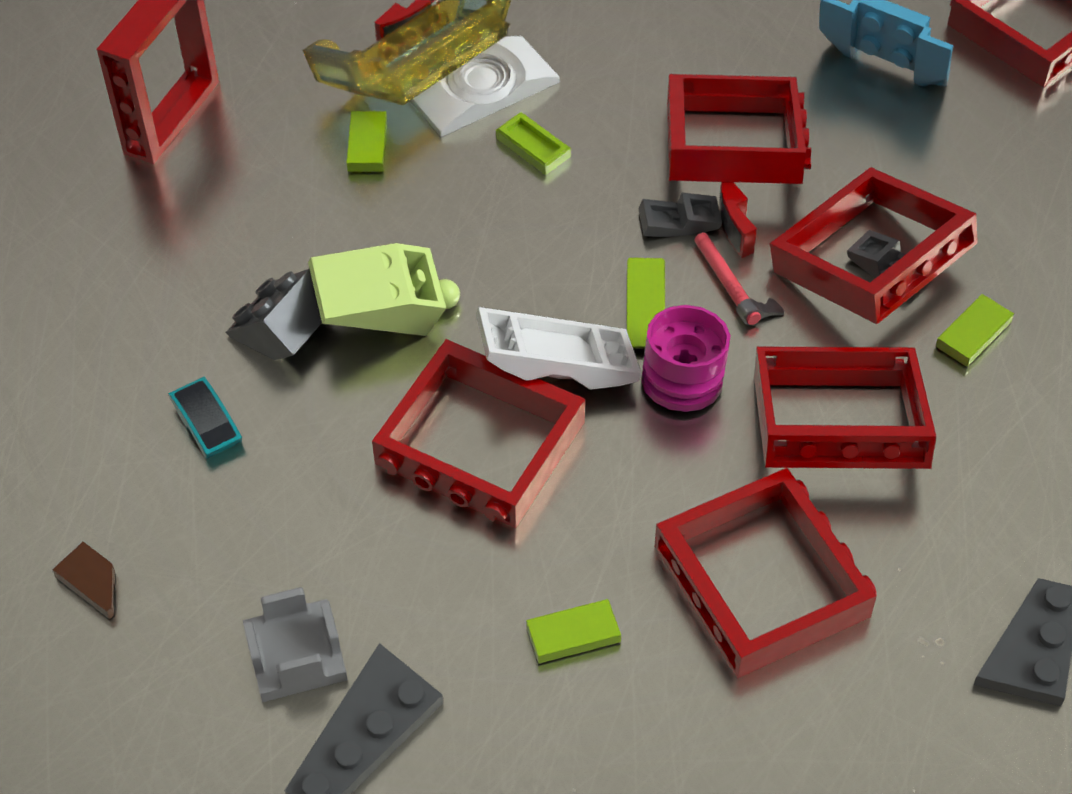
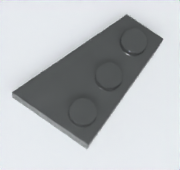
M1038 578L976 676L973 685L1061 707L1065 700L1072 654V586Z

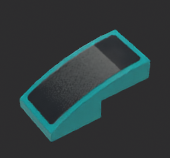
M205 377L168 394L186 429L191 431L205 459L242 442L239 430Z

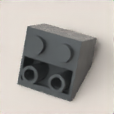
M310 269L295 274L290 271L278 280L273 278L266 280L255 292L258 297L251 304L247 303L233 315L232 319L235 322L226 333L230 338L273 360L294 355L322 323Z

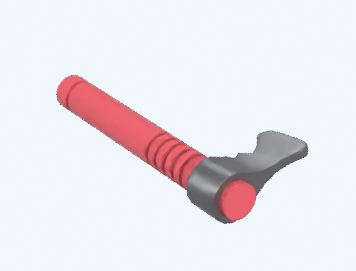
M703 232L695 237L694 242L736 304V311L744 324L754 325L764 317L784 314V309L774 299L769 298L766 304L758 303L752 298L750 299L707 233Z

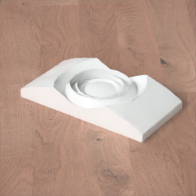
M508 36L487 40L473 54L459 61L438 62L405 88V96L438 135L443 137L558 84L559 76L522 36Z
M478 307L476 316L487 360L526 381L546 376L556 379L573 378L590 390L622 386L640 380L642 373L626 329Z

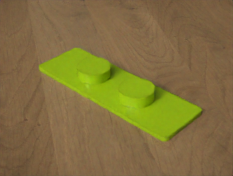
M628 258L627 333L633 348L645 349L648 324L657 313L665 310V260L663 258Z

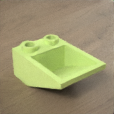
M394 243L311 257L308 261L322 324L427 336L446 309L453 308L460 299V290L455 282L448 279H438L430 248Z

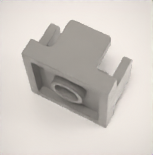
M299 587L263 596L260 599L264 612L263 615L243 620L262 702L348 680L330 603L327 599L306 603L303 588Z

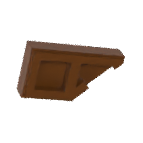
M82 542L52 569L58 580L110 619L114 616L113 591L115 586V570L113 564L85 542Z

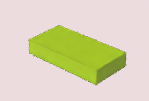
M351 111L347 151L348 172L384 171L387 129L386 111Z
M522 112L496 129L497 140L544 175L549 174L571 157V148Z
M981 294L937 338L936 347L968 367L1012 322L1014 313Z
M609 599L526 620V628L538 664L621 642V633Z

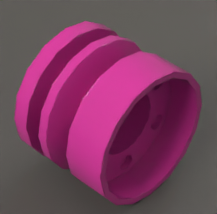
M673 306L657 313L648 324L641 377L645 393L655 403L669 410L695 411L714 403L722 392L731 335L726 323L715 313L697 306Z

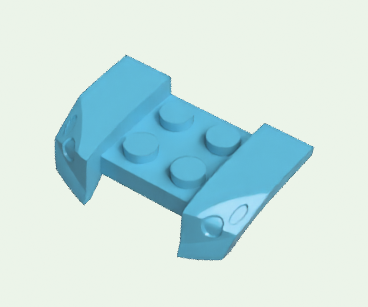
M820 0L819 29L844 56L852 59L859 49L868 55L877 56L894 63L898 67L914 71V84L920 86L948 85L953 45L930 36V17L887 0H852L850 5L838 0Z

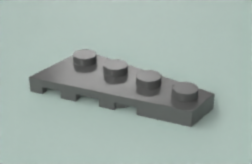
M379 643L286 787L285 794H351L443 704V694Z

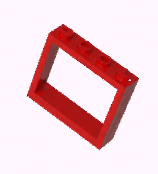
M138 0L98 46L97 53L123 154L154 165L219 83L204 0ZM174 17L185 72L151 113L139 58Z
M951 0L948 26L1043 88L1072 66V31L1046 50L983 10L981 7L990 0Z
M669 74L667 99L669 181L803 184L804 169H811L812 148L809 147V128H806L807 111L804 109V92H798L796 77ZM684 111L783 113L787 148L686 145Z
M870 167L770 243L773 271L807 290L878 324L978 244L976 213ZM873 203L936 230L871 282L809 253Z
M445 339L372 440L374 461L376 465L387 469L388 474H398L413 481L422 490L435 491L448 497L457 506L472 508L483 513L492 522L496 519L516 529L585 423V398L538 378L526 381L500 369L488 361L485 355ZM446 376L555 424L511 492L400 442Z
M756 347L754 383L765 468H932L937 436L915 348ZM895 357H908L907 363L904 362V359H895ZM770 385L900 386L909 426L776 425Z
M788 468L656 524L654 545L737 679L871 618L877 597L872 580L867 575L861 574L854 564L853 555L849 547L845 543L838 541L831 531V524L825 513L817 511L809 499V493L805 484L801 480H796ZM781 499L846 594V597L749 640L686 540Z

